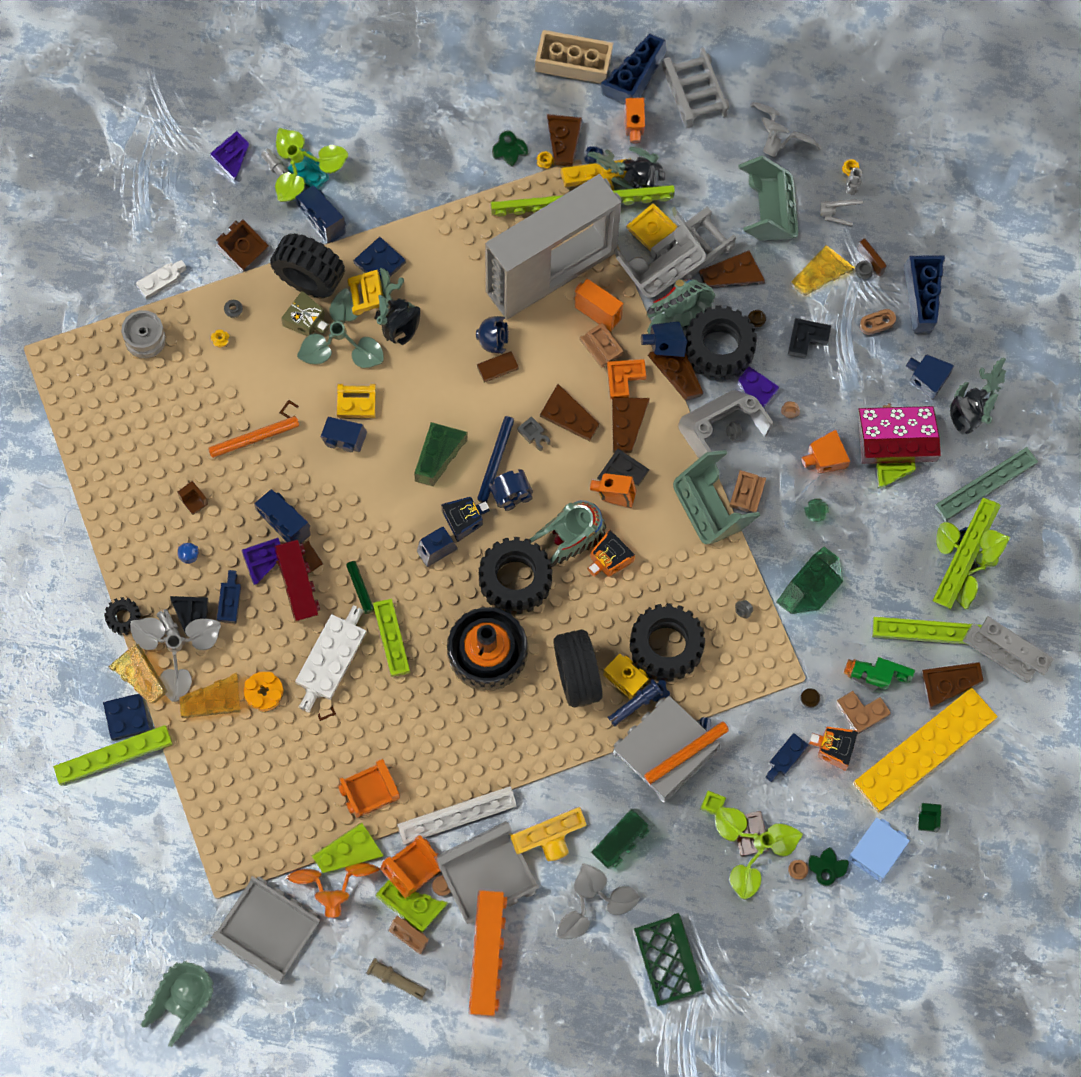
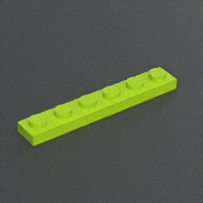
M982 498L932 600L936 604L949 609L952 608L981 548L980 541L982 535L990 529L1001 507L999 503Z
M873 617L872 637L966 644L963 642V639L972 624Z
M163 725L57 764L53 768L58 783L62 786L173 745L167 726Z

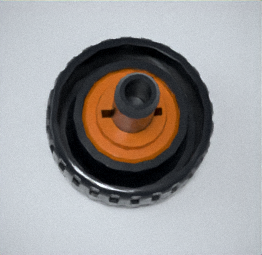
M480 607L470 610V612L463 614L450 630V635L447 639V656L450 667L458 679L474 689L493 691L510 685L519 677L527 661L528 642L523 627L513 615L502 609Z

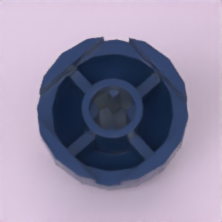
M488 317L480 324L479 329L476 330V339L479 340L481 347L485 351L496 354H503L506 351V348L503 347L504 343H508L509 331L507 322H503L506 319L505 317Z

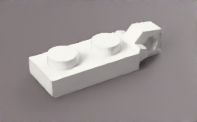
M182 260L174 264H166L136 282V286L145 299H148L177 282V279L181 277L180 274L187 270L186 265Z

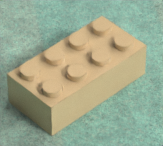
M542 30L535 60V72L601 84L605 79L607 80L613 43Z

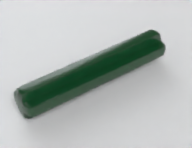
M356 561L348 562L346 566L365 614L372 613L374 607Z

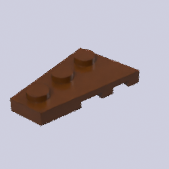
M547 114L555 165L572 167L582 127V118Z
M749 250L699 270L703 283L711 288H722L739 284L745 286L750 283L765 284V279Z
M653 351L648 354V357L684 400L698 398L704 394L686 352L685 357L656 355Z
M559 384L556 385L540 413L541 418L588 441H591L599 427V423Z
M612 398L613 453H615L617 448L624 453H632L650 398Z
M980 662L925 669L921 672L929 709L984 681Z

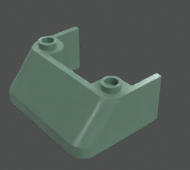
M763 155L739 164L738 168L749 174V186L758 192L761 219L760 222L744 227L743 231L758 240H786L797 237L798 222L795 189L791 173Z
M726 450L706 452L682 472L673 483L675 493L697 535L704 544H713L738 533L760 516L759 512L748 514L732 513L729 516L713 486L719 479V469L716 463L727 454Z

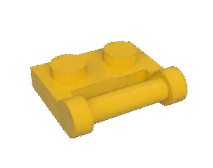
M378 270L347 279L348 286L351 289L353 315H361L365 311L379 308L378 296H383ZM360 283L364 300L362 304H360L358 285Z
M338 384L337 418H375L376 384H370V386H344V384ZM344 393H370V397H344Z

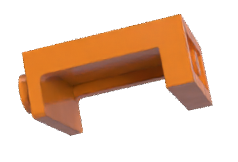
M383 759L376 761V765L346 779L343 777L339 779L341 784L338 785L342 797L346 795L349 801L346 803L350 814L354 813L356 818L400 799L399 792Z
M418 835L414 842L391 858L389 856L385 859L380 870L400 893L407 898L441 872L434 858L439 854L434 852L430 843L425 838Z

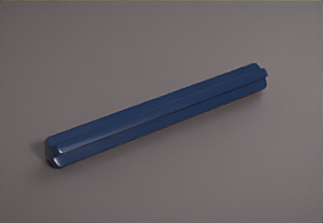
M505 416L477 497L479 502L486 501L487 503L491 492L489 484L493 485L494 483L493 480L496 477L514 423V418Z

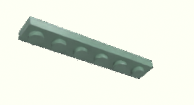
M1028 447L938 502L934 508L946 522L1032 468L1038 461Z

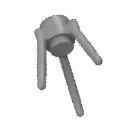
M852 199L821 202L820 216H825V221H834L852 226L853 223L832 217V215H835L836 207L863 204V201Z

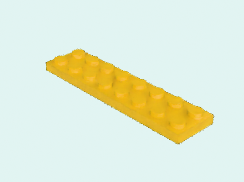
M971 687L858 777L853 784L875 810L880 813L996 720L998 716Z

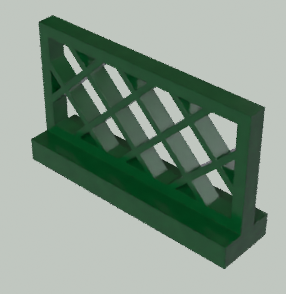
M679 913L634 928L658 1007L696 994L705 993ZM670 922L672 930L668 937L658 932L661 925ZM648 929L654 934L649 943L641 939L639 932ZM656 935L667 939L662 949L651 945ZM669 941L677 945L678 949L674 956L664 952ZM650 947L660 952L655 963L647 959L646 956ZM662 954L672 958L668 969L658 965ZM675 960L682 963L684 967L680 976L670 971ZM656 966L666 971L661 982L654 979L652 975ZM668 973L678 977L674 988L663 984ZM683 980L689 983L691 991L681 993L676 989L680 981ZM662 986L672 991L669 998L660 1001L658 993Z

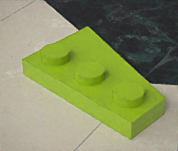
M361 822L313 854L312 858L322 873L383 857L384 855Z
M390 880L383 885L375 896L398 916L406 920L413 928L422 933L448 904L445 901L433 899L430 895L421 894L416 891L405 898Z

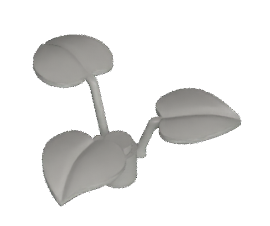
M757 102L751 103L750 107L755 106L757 109L769 113L772 117L771 120L762 117V122L769 132L763 149L764 153L776 157L779 149H783L791 138H798L815 144L820 151L821 146L813 138L795 131L781 143L782 139L776 136L777 132L789 133L790 131L786 127L774 122L775 115L780 116V113L770 106Z
M144 618L131 621V633L139 647L144 650H154L158 646V642H166L168 650L172 652L174 670L167 669L163 671L158 680L160 690L172 702L181 700L188 693L192 683L189 671L186 669L178 670L176 652L181 650L182 642L192 641L193 647L198 650H208L213 647L218 638L221 627L220 622L212 619H197L190 622L185 629L186 635L189 637L188 639L180 637L175 633L161 639L165 634V628L160 620Z
M582 864L580 873L574 883V890L581 900V913L572 911L565 915L557 928L556 936L561 939H573L582 936L588 930L590 922L587 917H584L585 897L593 898L598 893L605 901L609 902L606 907L609 913L621 915L633 909L638 903L640 896L633 888L621 886L611 893L610 898H608L600 891L607 884L605 874L593 866Z

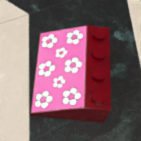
M934 406L858 408L862 464L937 462L941 457L940 437Z

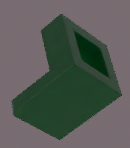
M921 803L918 812L919 831H939L941 827V804Z

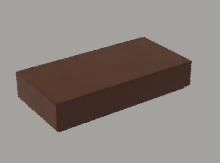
M865 238L859 241L857 250L866 261L871 263L878 277L882 276L887 265Z
M512 351L477 364L484 383L519 369Z

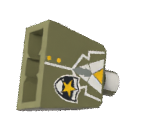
M301 291L281 318L284 327L306 336L313 334L315 330L324 334L329 328V324L323 321L325 317L324 310L303 291Z

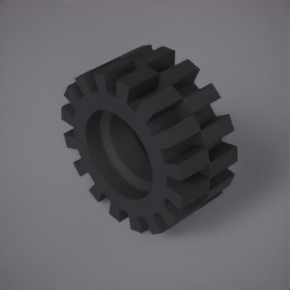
M120 597L121 600H118L116 598L114 603L110 602L109 607L106 606L105 621L113 633L129 635L131 621L141 619L140 610L131 599L127 598L125 600L124 597ZM127 610L130 613L129 620L124 623L118 622L115 619L117 612Z

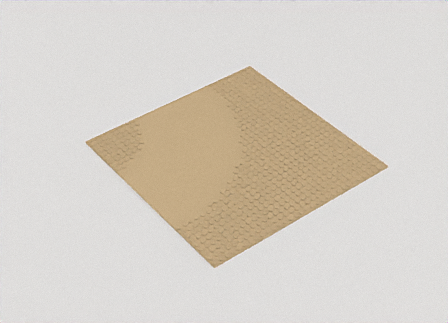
M574 160L573 166L583 165L581 160ZM556 166L324 245L333 250V253L339 256V259L343 261L345 266V274L331 296L327 298L309 296L324 310L325 317L323 321L329 324V328L324 334L318 330H315L313 334L324 336L326 342L329 339V334H331L330 325L335 322L329 312L333 299L344 288L351 292L347 282L348 278L364 274L354 264L353 260L379 236L406 260V263L390 278L391 283L398 284V279L401 277L404 279V283L399 290H393L390 296L394 300L398 298L406 299L407 302L420 308L419 325L409 342L404 345L397 342L399 338L406 336L404 333L395 338L396 344L390 340L386 341L382 332V325H379L377 320L374 319L379 308L363 312L354 321L345 320L344 326L347 334L356 344L359 343L361 338L370 337L381 346L384 360L382 364L370 368H361L353 362L352 351L356 347L346 338L341 340L332 338L331 344L328 345L332 354L322 364H309L297 357L304 339L308 336L284 327L281 318L301 292L287 285L285 281H282L274 273L270 263L24 347L111 602L114 603L116 598L121 600L120 597H124L125 600L127 598L131 599L138 606L141 619L155 618L159 620L156 614L160 611L164 613L163 610L168 609L174 624L176 623L178 626L177 630L180 636L188 639L189 637L185 635L170 596L207 597L209 599L207 619L217 621L221 583H227L228 570L237 571L236 584H241L237 624L220 622L221 627L217 641L208 650L194 648L191 641L184 642L185 644L181 650L176 652L178 670L186 669L189 671L192 679L188 693L181 700L172 702L159 688L158 680L161 673L167 669L174 670L173 654L168 650L166 642H158V646L154 650H144L136 644L131 631L128 632L129 635L123 633L155 728L166 725L173 745L163 748L210 887L216 899L245 889L252 876L255 878L259 876L268 881L316 863L312 858L313 854L361 822L373 840L376 841L399 832L397 826L399 823L509 786L513 790L613 753L614 744L620 738L624 739L631 727L634 725L638 726L642 722V717L647 712L651 713L655 710V705L658 702L650 700V704H643L615 727L611 723L612 721L608 719V716L630 701V699L604 677L603 672L619 653L633 661L632 653L630 652L632 627L637 622L640 614L644 615L645 610L648 608L655 609L657 604H661L662 607H666L667 603H672V607L675 608L678 605L683 606V611L687 612L690 610L693 613V618L697 617L700 621V627L704 629V651L700 663L697 667H694V671L691 674L686 673L685 677L680 680L676 677L674 681L668 682L667 678H662L666 682L667 690L670 691V697L696 721H700L701 717H711L805 681L803 670L743 532L740 531L713 544L702 543L674 491V480L699 459L678 428L680 419L690 413V410L683 397L648 357V354L653 351L651 345H641V334H648L647 330L651 320L646 315L647 311L634 281L616 259L615 254L507 320L504 319L503 322H507L509 331L508 343H504L503 347L506 348L504 353L512 351L519 369L485 383L483 382L477 364L502 354L485 351L481 347L479 340L476 339V330L479 329L480 324L486 318L503 316L486 293L485 242L533 214V212H525L522 215L511 213L498 217L491 215V202L565 195L578 187L564 186L560 171L561 168L569 166ZM593 224L576 233L575 235L571 236L570 238L558 244L557 246L553 247L551 250L555 249L556 247L575 237L579 233L593 226ZM586 279H589L623 302L622 319L609 333L624 353L613 361L645 359L646 379L628 381L629 398H650L632 453H626L649 469L640 485L635 486L637 492L632 508L604 502L599 492L590 491L592 479L597 480V477L614 453L612 399H610L607 364L601 368L580 341L581 336H584L588 331L599 325L575 308V289L579 283H584ZM360 283L358 285L360 304H362L364 300ZM229 300H238L242 304L243 311L236 318L228 317L224 312V305ZM236 306L230 307V309L234 310L236 309ZM139 310L150 311L160 318L165 332V346L160 353L151 358H138L132 355L126 348L121 332L125 318ZM218 329H222L229 334L228 343L224 347H217L211 341L212 333H215ZM338 384H344V386H370V384H376L375 418H337ZM557 384L599 423V427L591 441L540 417V413ZM344 393V397L369 398L370 393ZM288 400L299 406L296 408L289 403L283 411L290 417L294 415L299 421L298 427L216 457L210 456L208 448L213 445L288 419L279 413ZM505 416L514 418V423L496 477L513 470L514 473H519L518 469L524 470L533 490V499L526 503L516 504L514 509L505 511L504 508L497 506L492 492H490L487 501L490 512L481 515L483 525L457 542L442 513L441 505L466 497H472L475 505L482 503L478 501L477 497ZM531 416L544 429L542 435L550 439L549 445L544 441L540 442L543 446L542 451L536 448L535 441L529 444L517 431V428ZM327 417L364 425L367 434L360 452L353 451L351 453L338 447L335 449L329 448L324 444L320 436ZM718 479L713 486L730 516L734 512L732 507H729L730 502L720 479ZM191 481L205 495L208 502L207 506L194 515L182 503L177 491ZM271 489L275 493L279 492L285 501L308 521L311 526V536L302 543L304 544L309 541L323 562V565L308 574L309 581H313L315 592H313L314 600L318 599L321 611H318L317 616L295 622L279 566L276 564L258 584L253 585L241 552L245 548L275 538H279L281 544L287 543L255 510L254 503ZM579 500L594 503L600 509L605 520V533L611 530L635 554L634 562L610 577L603 571L594 577L587 569L594 563L590 555L595 547L591 546L589 550H584L575 557L570 556L567 561L564 560L561 564L557 563L552 567V586L549 589L548 597L543 599V603L539 607L535 605L533 611L527 612V609L523 610V614L517 615V611L511 612V615L523 627L528 642L527 661L519 677L510 685L493 691H482L465 685L456 677L450 667L447 656V639L451 628L463 614L480 607H495L494 604L490 605L487 602L486 597H483L481 593V587H479V567L481 558L485 557V551L488 548L492 549L493 544L497 541L500 544L503 543L504 538H509V541L514 540V537H520L521 541H524L525 538H532L535 533L557 517L568 503H574ZM444 526L458 550L426 567L417 553L419 541ZM552 531L531 543L532 545L534 543L541 546L540 550H545L548 554V559H551L560 546L554 543L555 537ZM184 543H192L198 546L197 560L190 564L183 563L178 558V547ZM356 561L372 605L375 602L392 598L410 673L391 677L375 611L369 614L363 612L356 626L366 630V635L331 700L325 697L317 698L310 713L305 712L306 709L303 711L299 708L307 693L306 689L297 685L295 681L331 614L346 620L353 605L357 606V610L358 608L363 610L346 566L348 562ZM521 562L507 563L497 573L498 581L504 587L512 590L527 587L534 578L532 569ZM747 600L752 605L753 612L749 618L745 619L737 615L735 604L738 601ZM127 610L117 612L118 622H127L130 618V613ZM661 628L654 631L649 637L651 649L660 656L674 657L681 654L685 649L686 642L684 637L674 629ZM583 629L588 632L592 642L603 697L599 702H592V704L574 708L568 705L564 694L553 639L558 634ZM633 662V665L637 668V662ZM272 672L282 683L283 697L278 706L270 711H258V709L250 707L245 700V681L255 673ZM652 675L651 678H650V677H647V678L649 679V680H648V685L651 683V680H652V679H653L656 683L659 682L658 680H656V678H657L656 676H653V675ZM262 687L258 694L262 693L263 696H266V692L269 689ZM331 706H333L336 715L319 721L318 714L320 713L321 717L331 714ZM383 759L399 792L400 799L356 818L354 813L350 814L346 803L349 802L346 795L342 797L338 785H341L339 779L342 777L346 779L375 766L376 761Z

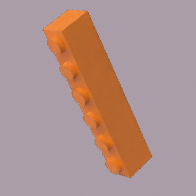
M478 890L468 1014L494 1016L495 1012H498L499 999H496V991H500L501 979H498L497 976L498 970L502 969V958H499V951L503 950L504 938L501 937V929H505V917H502V912L507 906V897H504V892Z

